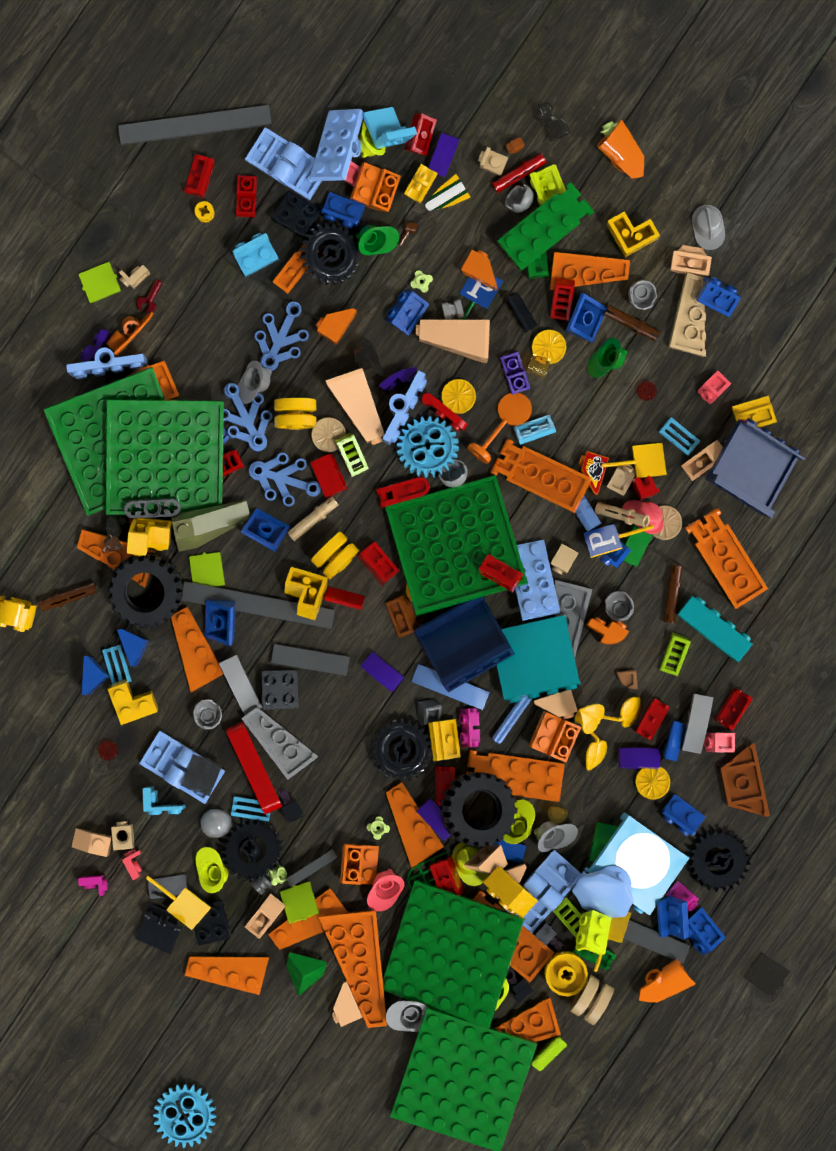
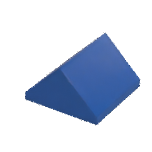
M581 293L565 332L593 343L607 307Z
M257 508L241 530V533L276 552L290 526Z
M206 600V638L229 646L233 644L235 638L236 601Z
M125 629L117 630L130 667L138 666L149 640Z
M84 656L82 695H91L110 678V675L93 656Z

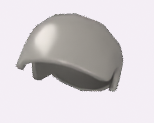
M525 184L523 185L524 187L516 185L506 197L505 206L513 212H524L533 202L534 194L531 188Z
M641 279L630 286L628 297L630 303L635 308L646 310L653 307V303L657 298L655 286L650 281Z
M453 459L454 465L448 464V471L443 468L442 475H438L439 479L446 486L452 488L462 485L468 474L467 466L457 459Z
M615 591L610 593L605 599V611L612 620L622 622L628 620L633 614L634 603L626 592Z
M211 699L201 700L193 710V719L202 729H214L220 724L222 719L221 708Z
M210 809L201 818V830L209 837H223L231 829V817L225 810Z

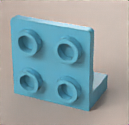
M393 107L363 113V118L376 149L406 143L417 134L415 127L406 128V126H400Z
M266 233L254 235L251 238L252 241L246 244L241 242L232 251L245 277L279 260Z
M154 786L143 788V811L148 812L149 815H160L162 811H168V814H180L181 810L186 808L185 804L155 805L158 802V791L154 790Z

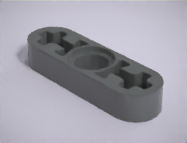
M172 497L131 499L125 503L124 512L129 518L176 516L180 512L181 507L179 501ZM160 502H163V506H169L173 502L177 508H174L172 512L169 508H163L164 512H161ZM140 503H144L145 513H141V509L135 510V513L127 510V508L131 507V504H135L136 508H140ZM155 503L158 509L156 512L150 513L147 511V505Z
M331 849L287 877L286 881L290 887L294 886L336 859V853Z

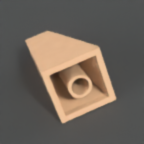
M420 320V325H416V336H419L420 342L482 363H487L490 320Z
M361 368L326 380L328 389L367 443L371 442L372 445L383 442L382 438L385 434L363 369Z

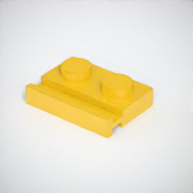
M769 396L731 407L736 423L738 419L747 420L749 418L755 421L757 427L760 428L777 422Z
M456 719L430 722L429 731L433 761L460 758Z

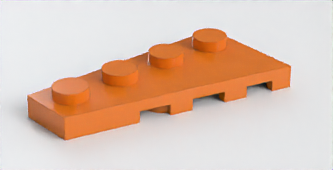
M554 252L550 290H554L556 278L575 280V287L627 280L630 260Z
M186 607L175 613L171 620L190 691L193 692L224 675L189 608Z
M402 782L386 792L412 868L444 846L433 829L416 812L419 807Z
M331 888L315 899L319 914L306 918V921L300 920L289 924L288 920H286L268 934L279 950L324 932L318 916L349 913Z
M551 997L546 998L494 1028L534 1042L561 1035Z

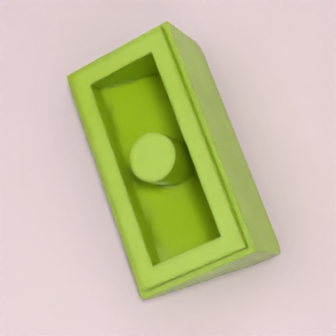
M555 1036L533 1057L531 1065L541 1071L567 1046V1043L560 1036Z

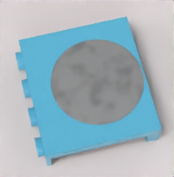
M624 812L620 817L623 821L591 867L589 869L585 867V870L588 873H593L607 866H617L624 869L629 874L632 882L633 909L640 914L646 912L650 915L689 857Z

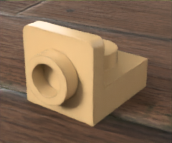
M487 147L486 151L481 152L478 161L481 162V169L501 176L508 157L491 151V148Z
M142 265L133 269L130 277L122 270L119 271V274L122 276L120 280L126 287L130 285L135 289L150 275V272Z
M631 465L617 466L607 488L624 496L635 476L634 468Z

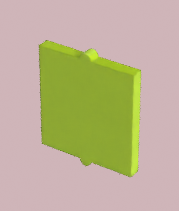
M110 262L79 274L83 284L82 289L86 292L90 304L121 292L116 279L117 275L114 274Z
M204 552L203 555L189 557L193 583L211 587L225 585L220 552L210 554Z
M310 882L298 886L294 885L293 888L280 892L282 902L286 905L284 908L289 924L300 920L306 921V918L319 914Z

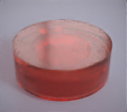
M648 381L641 383L637 389V395L643 401L652 400L657 393L656 386Z
M112 741L103 742L99 747L100 757L104 760L116 758L118 746Z

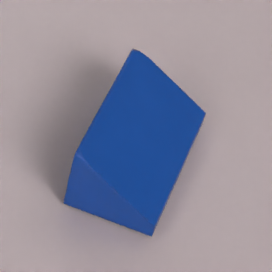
M676 721L671 723L663 758L677 761L686 724Z
M504 840L494 843L501 845L506 860L521 864L526 845L521 843L509 844Z

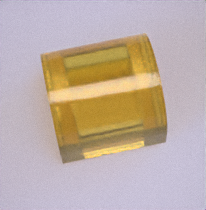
M533 353L527 372L545 378L551 359Z
M552 805L548 806L547 816L552 822L562 823L565 821L568 814L567 809Z

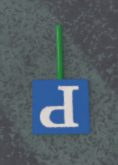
M469 277L460 295L471 300V303L464 314V318L461 320H466L475 303L488 309L503 281L495 277L498 287L495 291Z

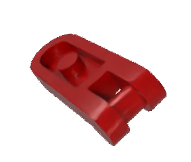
M425 393L422 396L423 405L432 406L436 410L434 413L441 419L447 418L451 422L449 425L453 429L464 431L467 428L468 424L432 394Z
M417 477L376 489L377 496L379 495L381 501L379 503L380 508L424 496L429 492L430 484L425 478ZM392 492L393 499L388 500L386 493Z

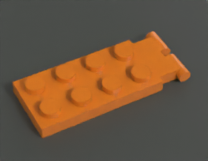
M507 439L500 452L505 458L504 460L497 458L490 473L496 476L500 473L507 477L506 480L575 513L592 478L525 446L520 449L513 445L514 441Z
M716 508L703 516L706 524L703 525L700 519L685 527V530L688 534L692 533L697 540V543H695L696 548L734 609H737L768 588L728 524L724 525L719 517L721 512Z
M469 751L467 767L475 768L474 772L493 774L497 778L506 782L505 785L510 786L512 789V795L555 802L560 801L565 764L488 753V756L477 755V751Z
M481 890L473 899L505 911L497 903L493 905L484 898L486 894ZM523 926L510 966L527 981L531 982L554 952Z

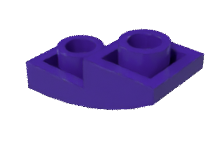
M441 133L429 165L430 170L446 177L459 142L458 138Z
M101 329L100 333H96L93 342L96 345L95 347L87 345V348L82 350L80 356L82 362L95 360L96 352L104 348L109 339L110 333Z
M515 351L499 356L512 395L530 389L519 352Z
M411 367L401 370L384 380L379 385V388L385 393L387 390L391 392L398 385L397 380L403 385L406 382L410 384L416 376L417 369Z
M373 651L361 665L366 672L391 692L404 679V676L392 665L386 663Z
M618 749L619 768H660V749Z
M429 798L416 812L445 841L450 834L448 833L449 830L442 823L444 821L440 815L442 810Z

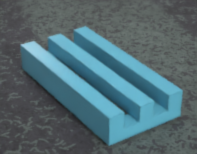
M550 415L513 427L520 445L556 432Z
M672 417L669 418L658 432L687 456L690 455L700 442L699 439ZM670 423L694 441V444L692 445L669 426ZM667 429L670 433H672L675 437L682 441L686 446L689 447V450H687L675 439H673L669 434L665 432V430Z
M117 645L102 650L112 684L117 682L108 652H111L119 679L118 682L123 681L115 650L119 652L128 682H131L122 646Z
M234 796L231 816L255 820L260 819L269 822L270 813L263 817L236 812V809L264 813L261 808L237 805V801L260 805L258 800Z

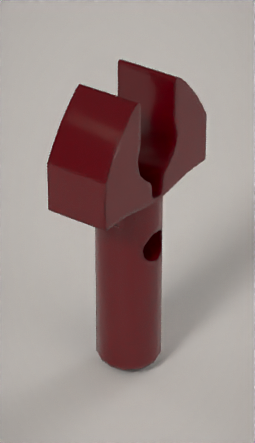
M155 280L147 297H139L137 301L139 311H141L145 303L149 302L146 315L150 312H155L157 305L154 304V299L162 285L160 280Z

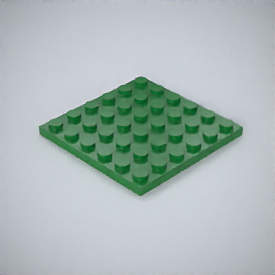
M153 367L44 408L45 415L87 516L106 509L107 399L165 400Z
M107 399L106 515H126L124 505L131 499L176 498L181 507L179 513L222 505L224 401ZM160 502L161 512H164L163 508H169L171 512L174 511V508H177L173 502L169 506H163V502ZM140 503V508H136L135 504H131V507L127 508V510L135 513V510L141 509V513H145L144 503ZM155 503L147 505V511L150 513H154L158 509Z
M496 475L385 507L416 616L507 590L479 574V567L488 554L518 572L523 573V577L516 587L528 584Z
M415 880L383 978L384 991L410 1001L423 1003L429 1008L489 1029L525 918Z
M427 1007L390 1117L493 1151H501L537 1047V1042L491 1027L487 1029Z

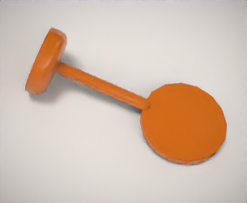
M510 393L500 400L498 413L502 422L482 447L476 443L469 444L467 449L474 457L488 464L491 456L485 449L504 425L518 426L524 424L530 418L532 405L525 395L521 393L512 395Z

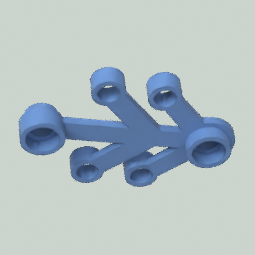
M290 302L287 305L286 312L288 315L279 333H277L274 324V316L270 313L263 316V322L268 327L273 346L269 351L264 331L260 330L255 333V339L259 342L263 353L260 358L262 367L273 371L278 367L279 362L300 357L301 351L298 347H292L290 351L278 354L281 347L298 341L305 342L309 338L306 330H300L297 334L286 337L294 318L300 316L302 312L301 306L297 302ZM293 307L298 309L295 314L291 313V308ZM267 316L272 317V321L270 323H267L265 321V318ZM302 332L307 334L305 339L300 338ZM259 333L264 334L262 340L257 339ZM295 349L299 352L297 356L291 354ZM272 359L273 364L267 365L266 360Z
M235 383L227 384L223 389V394L227 399H232L240 417L230 414L229 410L224 409V412L227 414V418H224V421L245 427L249 433L240 432L236 426H231L227 429V436L232 439L237 438L248 442L249 447L253 451H262L267 446V438L264 433L268 422L272 419V413L265 410L260 414L261 422L256 431L253 424L259 405L264 401L263 396L257 393L255 397H259L260 402L257 403L253 399L249 413H247L238 395L240 392L238 385ZM233 387L235 389V393H231L229 391V388ZM263 414H268L269 419H264ZM230 429L235 430L236 435H231ZM256 438L261 440L260 445L256 444Z
M279 453L277 458L267 463L261 461L252 463L249 468V474L254 480L260 481L265 491V497L269 501L275 500L277 494L271 489L267 478L275 481L283 497V503L287 507L293 506L295 499L289 494L285 484L306 490V493L311 497H316L321 492V486L316 481L307 483L288 477V475L298 470L302 471L307 467L304 459L296 460L295 464L277 473L270 471V469L279 464H286L289 460L286 453ZM281 455L286 456L285 462L279 461ZM299 461L304 462L305 465L303 468H299L297 466V463ZM257 467L262 468L261 474L255 473ZM311 485H315L317 487V490L315 492H311L309 490ZM270 491L274 492V497L268 498L267 493ZM286 498H292V503L286 504Z

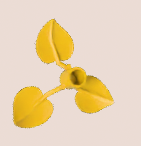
M640 697L627 699L621 708V717L619 718L605 716L604 706L601 704L588 705L578 710L575 715V722L582 726L584 733L591 734L595 739V742L589 745L586 753V769L588 771L599 765L607 752L606 741H600L594 733L600 720L622 721L623 727L631 726L637 720L641 710Z

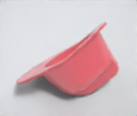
M629 500L623 505L622 509H632L636 513L650 517L648 526L654 525V528L644 531L645 533L657 534L663 529L662 510L655 503ZM626 515V517L635 519V517Z
M391 869L377 874L373 880V887L367 897V904L370 909L381 912L392 907L404 888L403 879L393 873Z

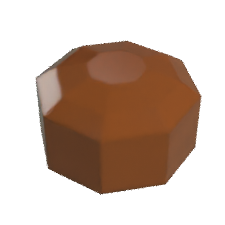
M519 137L507 143L505 147L509 154H514L521 151L525 144L522 138Z

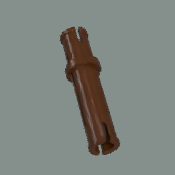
M609 305L607 310L614 314L606 311L604 316L636 331L635 334L637 335L641 334L654 342L656 341L657 337L651 333L658 336L660 331L645 324V321L642 320L641 322Z
M671 565L669 582H667L668 593L663 622L676 624L680 587L682 588L681 575L683 566Z
M94 582L60 594L58 592L54 593V596L38 601L42 612L58 606L59 608L63 607V604L86 596L97 594Z

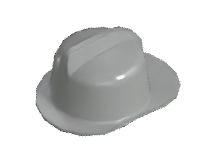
M712 205L698 207L692 216L695 239L701 248L706 250L717 249L723 244L725 239V228L721 212Z
M251 361L238 384L240 390L238 395L243 404L250 403L257 393L265 391L270 385L272 371L262 367L258 361Z
M552 821L543 823L539 828L534 829L539 851L547 852L568 846L575 840L578 829L573 824L558 825Z
M398 1001L387 1010V1024L394 1030L418 1032L427 1006L420 1002Z

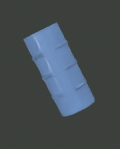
M583 496L575 513L588 532L602 523L593 511L592 506L588 503L587 498Z

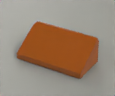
M407 595L386 602V607L398 637L401 638L414 633L419 624Z

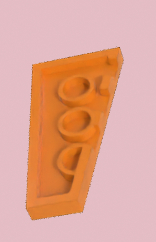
M86 529L81 531L77 548L105 563L113 570L124 559L132 555L127 553L128 542ZM148 549L147 554L156 553V550ZM139 573L132 580L146 588L150 574Z
M190 956L185 976L260 995L269 957Z

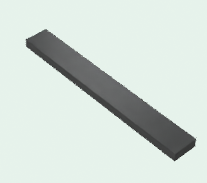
M269 105L118 125L122 146L272 125L270 107Z
M184 581L181 601L206 605V600L208 599L236 601V611L332 629L335 610L320 607L316 620H311L297 615L298 603Z

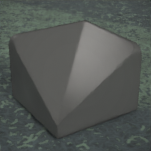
M436 699L418 702L417 719L423 725L441 721L442 704Z

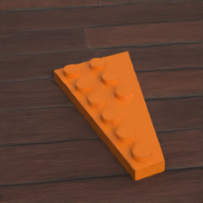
M376 910L318 916L367 1027L387 1026Z

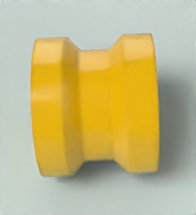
M199 202L195 207V215L199 221L207 223L213 220L215 211L209 202Z

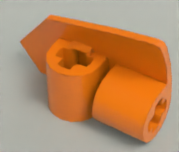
M620 120L611 134L606 135L598 143L597 147L611 160V164L618 171L627 174L631 179L643 177L644 155L623 120Z
M153 312L147 314L141 321L132 316L126 317L122 321L124 333L117 330L106 342L115 351L114 355L119 356L148 323L154 314ZM134 324L135 328L133 330L131 328L128 330L127 325Z
M675 959L663 967L662 971L653 969L647 973L645 977L647 984L640 988L638 999L639 1001L657 1003L696 983L688 976L680 961Z

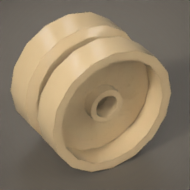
M590 974L583 990L576 994L569 1011L576 1016H580L585 1012L584 1020L595 1025L607 1008L614 988L606 983L599 987V979Z

